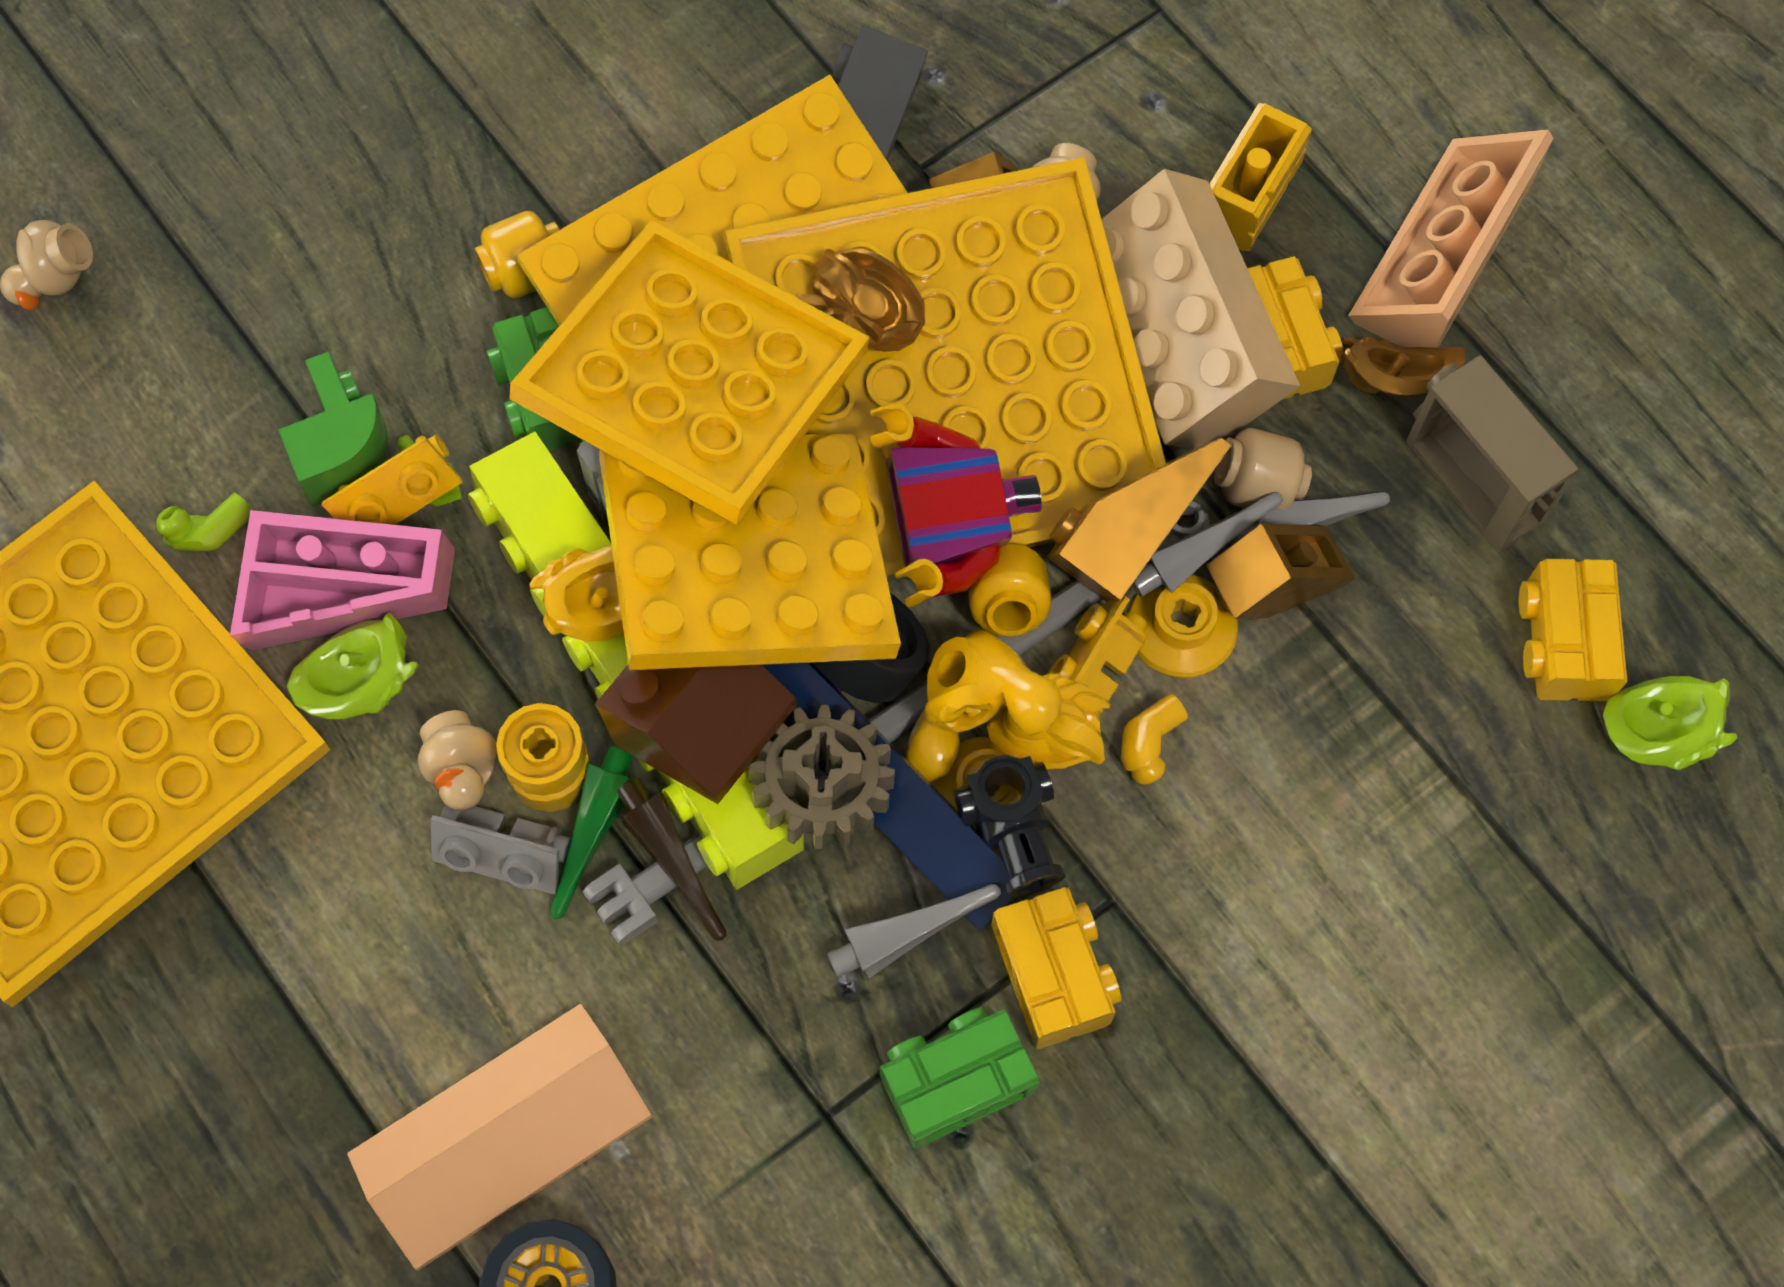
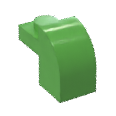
M329 352L305 360L325 411L278 429L297 479L312 507L322 504V501L338 492V488L343 484L349 485L381 465L388 444L387 427L373 393L361 397L350 369L338 373Z

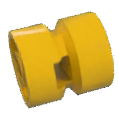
M544 703L523 706L511 714L499 729L496 748L502 769L506 773L507 780L518 799L530 808L544 812L567 809L581 799L587 763L591 764L580 727L571 714L556 705Z

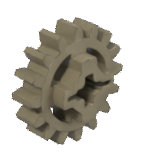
M821 704L818 718L808 719L801 707L794 709V725L787 727L783 723L771 737L772 741H768L755 757L759 761L749 765V783L757 785L752 789L754 808L768 807L766 811V826L770 830L784 822L788 824V842L795 844L805 832L813 834L815 849L823 848L826 835L836 834L837 839L843 846L850 844L851 827L856 825L860 830L869 834L874 829V814L872 811L886 813L889 808L890 794L886 790L894 788L895 769L887 767L890 764L891 748L889 744L874 746L877 737V727L873 723L864 726L860 730L854 727L855 711L848 709L840 720L831 719L828 704ZM821 760L826 762L825 773H828V779L825 780L823 792L818 791V779H815V773H819V762ZM791 800H796L801 806L797 805ZM846 802H850L849 804L841 807Z

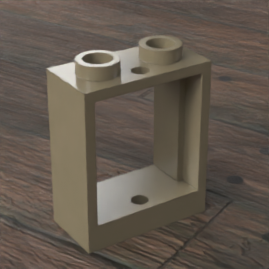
M1479 355L1461 368L1456 363H1452L1430 379L1426 385V389L1429 391L1426 399L1413 413L1416 420L1406 443L1495 550L1500 553L1547 521L1579 468L1486 360Z

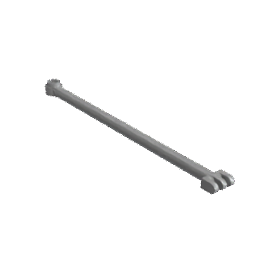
M1192 501L1182 514L1195 519L1196 525L1191 528H1183L1176 523L1160 546L1209 526L1208 514H1204L1203 510L1200 511V504ZM1076 580L1051 597L1052 603L1048 617L1038 628L1025 635L996 637L1006 642L1019 655H1022L1103 599ZM927 681L868 719L890 743L915 726L928 701ZM820 768L819 773H815V779H818V791L825 787V780L828 779V776ZM791 800L797 805H799V803L796 800ZM699 833L683 843L696 874L707 867L697 847V842L702 839ZM657 862L631 879L619 863L588 884L582 893L589 903L593 904L611 892H615L617 896L598 909L597 914L606 925L629 912L631 917L611 932L617 944L624 945L658 922L655 913L649 905L677 886Z

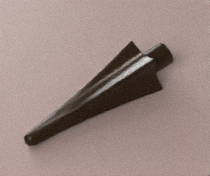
M639 778L623 785L617 790V793L629 812L621 816L624 819L622 823L677 886L712 938L716 941L724 940L727 936L726 929L695 873L662 792L651 798Z

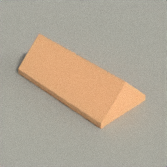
M1538 130L1452 139L1348 316L1352 322L1399 347H1439L1532 186L1554 139L1550 131Z
M579 1004L349 1151L347 1155L367 1201L414 1269L419 1271L651 1119L652 1115L612 1048L582 1004Z

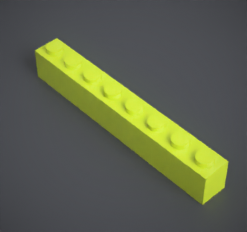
M535 431L469 466L475 489L468 494L470 504L485 527L494 523L504 539L499 541V546L508 564L516 574L525 570L532 580L534 576L545 571L552 560L562 558L569 551L580 548L587 552H594L611 544ZM530 589L533 600L544 617L546 611L543 603L544 590ZM624 632L603 641L585 642L570 636L562 638L564 646L576 667L581 672L590 668L601 684L595 687L599 699L628 665ZM755 758L751 763L756 762V761H759V760H758L757 758ZM637 759L645 771L649 772L655 769ZM749 766L719 804L658 771L668 786L662 790V793L670 810L681 824L688 820L692 822L702 837L697 842V847L705 863L715 876L725 872L736 890L804 850V833L795 844L788 842V824L784 822L770 830L766 826V811L768 807L754 808L752 789L757 785L749 783Z

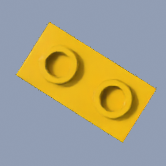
M436 434L429 439L421 435L415 440L416 443L351 484L340 486L338 492L322 501V506L334 519L396 525L462 484L463 481L444 459L449 456V451L443 440Z
M1123 596L1118 601L1092 605L1076 625L1074 633L1079 638L1069 655L1061 656L1047 674L1057 673L1073 680V682L1082 683L1088 686L1092 693L1105 697L1109 702L1119 684L1100 670L1103 665H1106L1119 676L1126 673L1139 649L1147 639L1144 632L1147 626L1146 621L1133 612H1125L1122 615L1130 601L1126 596ZM1104 709L1098 710L1099 718Z

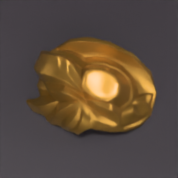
M852 248L834 252L831 249H826L814 264L817 277L812 283L813 294L804 295L800 293L798 295L799 299L869 336L870 339L867 347L869 349L882 352L900 351L913 344L925 325L924 300L912 280L893 262L874 251Z
M1347 337L1344 338L1342 343L1347 349L1342 355L1341 363L1350 382L1362 391L1369 393L1382 391L1395 397H1414L1428 393L1426 385L1435 374L1452 363H1456L1461 368L1466 362L1465 348L1399 347L1394 346L1388 340L1378 342L1374 337H1364L1361 340Z

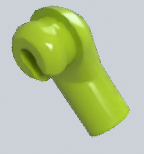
M233 492L208 516L189 515L179 506L168 507L158 515L156 529L163 535V542L176 551H214L220 548L249 521L250 510L253 509L241 496Z

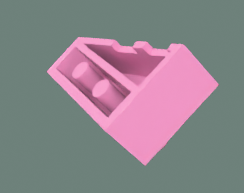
M250 510L230 636L248 650L253 651L337 633L365 620H383L387 613H391L397 620L447 609L455 547L440 529Z

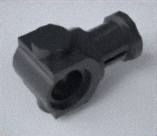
M1008 755L997 756L986 761L977 773L968 775L965 786L953 789L955 803L963 825L965 827L975 825L977 832L984 836L988 847L999 848L1010 878L1005 885L1010 897H1025L1042 892L1061 882L1066 877L1062 866L1053 863L1042 833L1049 825L1042 803L1054 799L1051 779L1042 761L1033 764L1030 756L1021 759ZM996 784H1007L1014 787L1019 792L1021 798L1013 804L1001 805L991 800L986 792Z

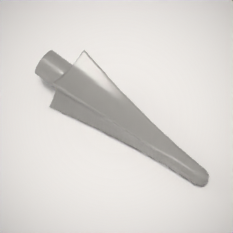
M1278 492L1271 493L1212 525L1158 547L1147 565H1145L1133 582L1132 587L1140 597L1145 596L1159 586L1162 591L1167 588L1172 593L1231 540L1281 505L1283 501L1282 495Z
M1377 492L1342 498L1294 501L1285 510L1275 508L1231 540L1230 543L1231 545L1235 544L1261 523L1328 526L1354 515L1386 506L1390 502V497L1388 493Z
M990 884L963 896L926 908L846 928L845 931L850 943L827 953L831 965L838 977L861 967L862 971H865L870 979L944 927L969 912L997 899L1001 894V889L997 884Z

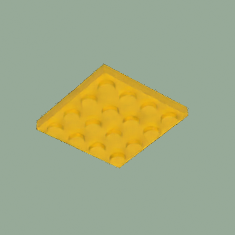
M650 220L511 381L510 400L737 525L866 354L870 337L657 222Z
M856 433L805 434L737 525L608 453L599 450L629 670L896 659L901 641Z

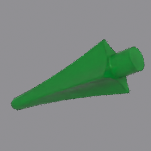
M609 746L601 768L587 763L570 848L550 909L551 916L554 919H561L565 915L588 865L624 806L617 790L630 780L626 773L633 756L620 748Z

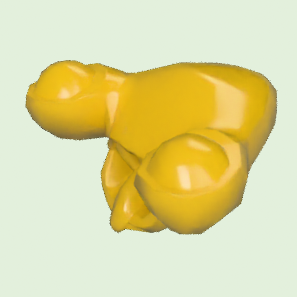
M975 630L965 637L949 639L937 649L928 670V701L909 736L906 759L929 782H935L948 775L956 762L960 745L958 732L971 730L987 723L1006 706L1015 725L1026 735L1033 736L1044 732L1059 717L1062 702L1059 688L1055 682L1031 671L1017 652L1006 642L986 630Z

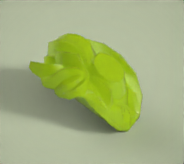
M387 613L383 620H365L345 628L310 652L293 668L287 683V689L295 705L313 716L325 719H347L366 713L376 714L381 712L385 706L390 705L392 697L402 694L403 683L415 674L419 664L418 662H404L407 636L396 618L391 613Z
M1667 676L1647 680L1625 688L1609 698L1603 713L1608 736L1618 750L1632 761L1645 765L1667 766L1672 769L1682 770L1697 763L1699 760L1711 758L1719 749L1731 745L1737 739V734L1724 731L1727 721L1726 709L1730 702V684L1725 678L1715 683L1691 676Z

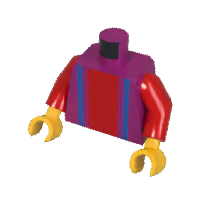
M890 403L871 410L870 415L872 417L878 416L882 418L887 425V431L870 437L871 444L876 448H883L895 443L900 446V448H893L886 461V468L905 567L897 571L895 577L896 579L906 577L907 580H912L917 589V593L904 599L905 604L908 607H914L931 597L969 590L998 563L1001 554L1000 547L1007 545L1012 538L1009 517L1041 512V492L1037 477L1029 475L1002 480L998 456L995 450L981 448L974 438L941 424L914 417L903 404Z

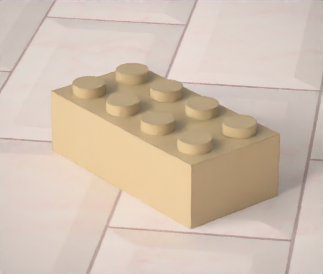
M1163 169L1101 219L1154 420L1165 445L1196 449L1219 438L1226 440L1301 387L1207 180Z

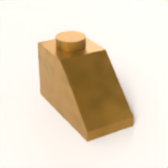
M1261 523L1206 565L1216 583L1215 593L1218 600L1226 610L1232 613L1234 619L1270 618L1345 586L1355 579L1327 526Z

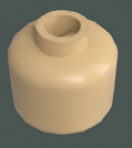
M1247 428L1240 432L1235 439L1228 438L1225 440L1232 446L1215 468L1214 481L1217 486L1221 487L1223 497L1229 504L1244 509L1252 505L1253 502H1257L1271 493L1278 492L1282 495L1283 501L1276 509L1285 510L1291 506L1294 500L1301 501L1305 497L1311 483L1312 469L1310 465L1305 464L1304 452L1299 442L1287 436L1256 428Z

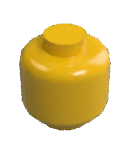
M523 211L491 224L482 230V245L475 247L474 251L492 292L501 289L506 296L516 299L536 291L518 263L517 254L559 231L555 222L544 225L536 213Z
M1007 543V545L1000 547L1001 554L998 563L968 590V600L971 615L983 630L996 636L1015 637L1035 630L1048 617L1052 598L1047 566L1040 555L1025 545Z

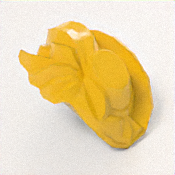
M611 544L594 552H587L580 548L569 551L562 558L552 560L546 570L534 576L530 582L531 590H544L543 603L546 611L543 623L551 635L562 633L585 642L607 640L624 632Z
M1057 673L1043 675V677L1056 683L1062 697L1059 717L1046 731L1033 736L1026 735L1013 722L1007 706L989 720L987 726L989 745L996 749L1001 756L1008 755L1019 759L1030 756L1033 764L1042 761L1046 769H1064L1086 761L1100 765L1105 760V753L1100 732L1098 710L1109 709L1111 704L1105 697L1092 693L1088 686L1073 682V680Z

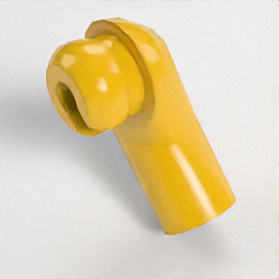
M1172 693L1167 694L1132 718L1124 727L1120 760L1123 768L1126 771H1131L1133 780L1138 784H1151L1163 776L1165 763L1159 757L1161 754L1162 737L1188 719V714L1183 704Z

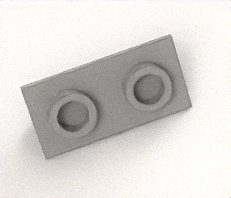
M445 805L440 817L432 815L430 823L433 862L444 864L459 872H473L503 880L521 889H536L556 895L559 862H566L572 839L571 837L561 835V828L517 818L510 835H505L501 833L505 824V814L476 806L469 810L458 811Z

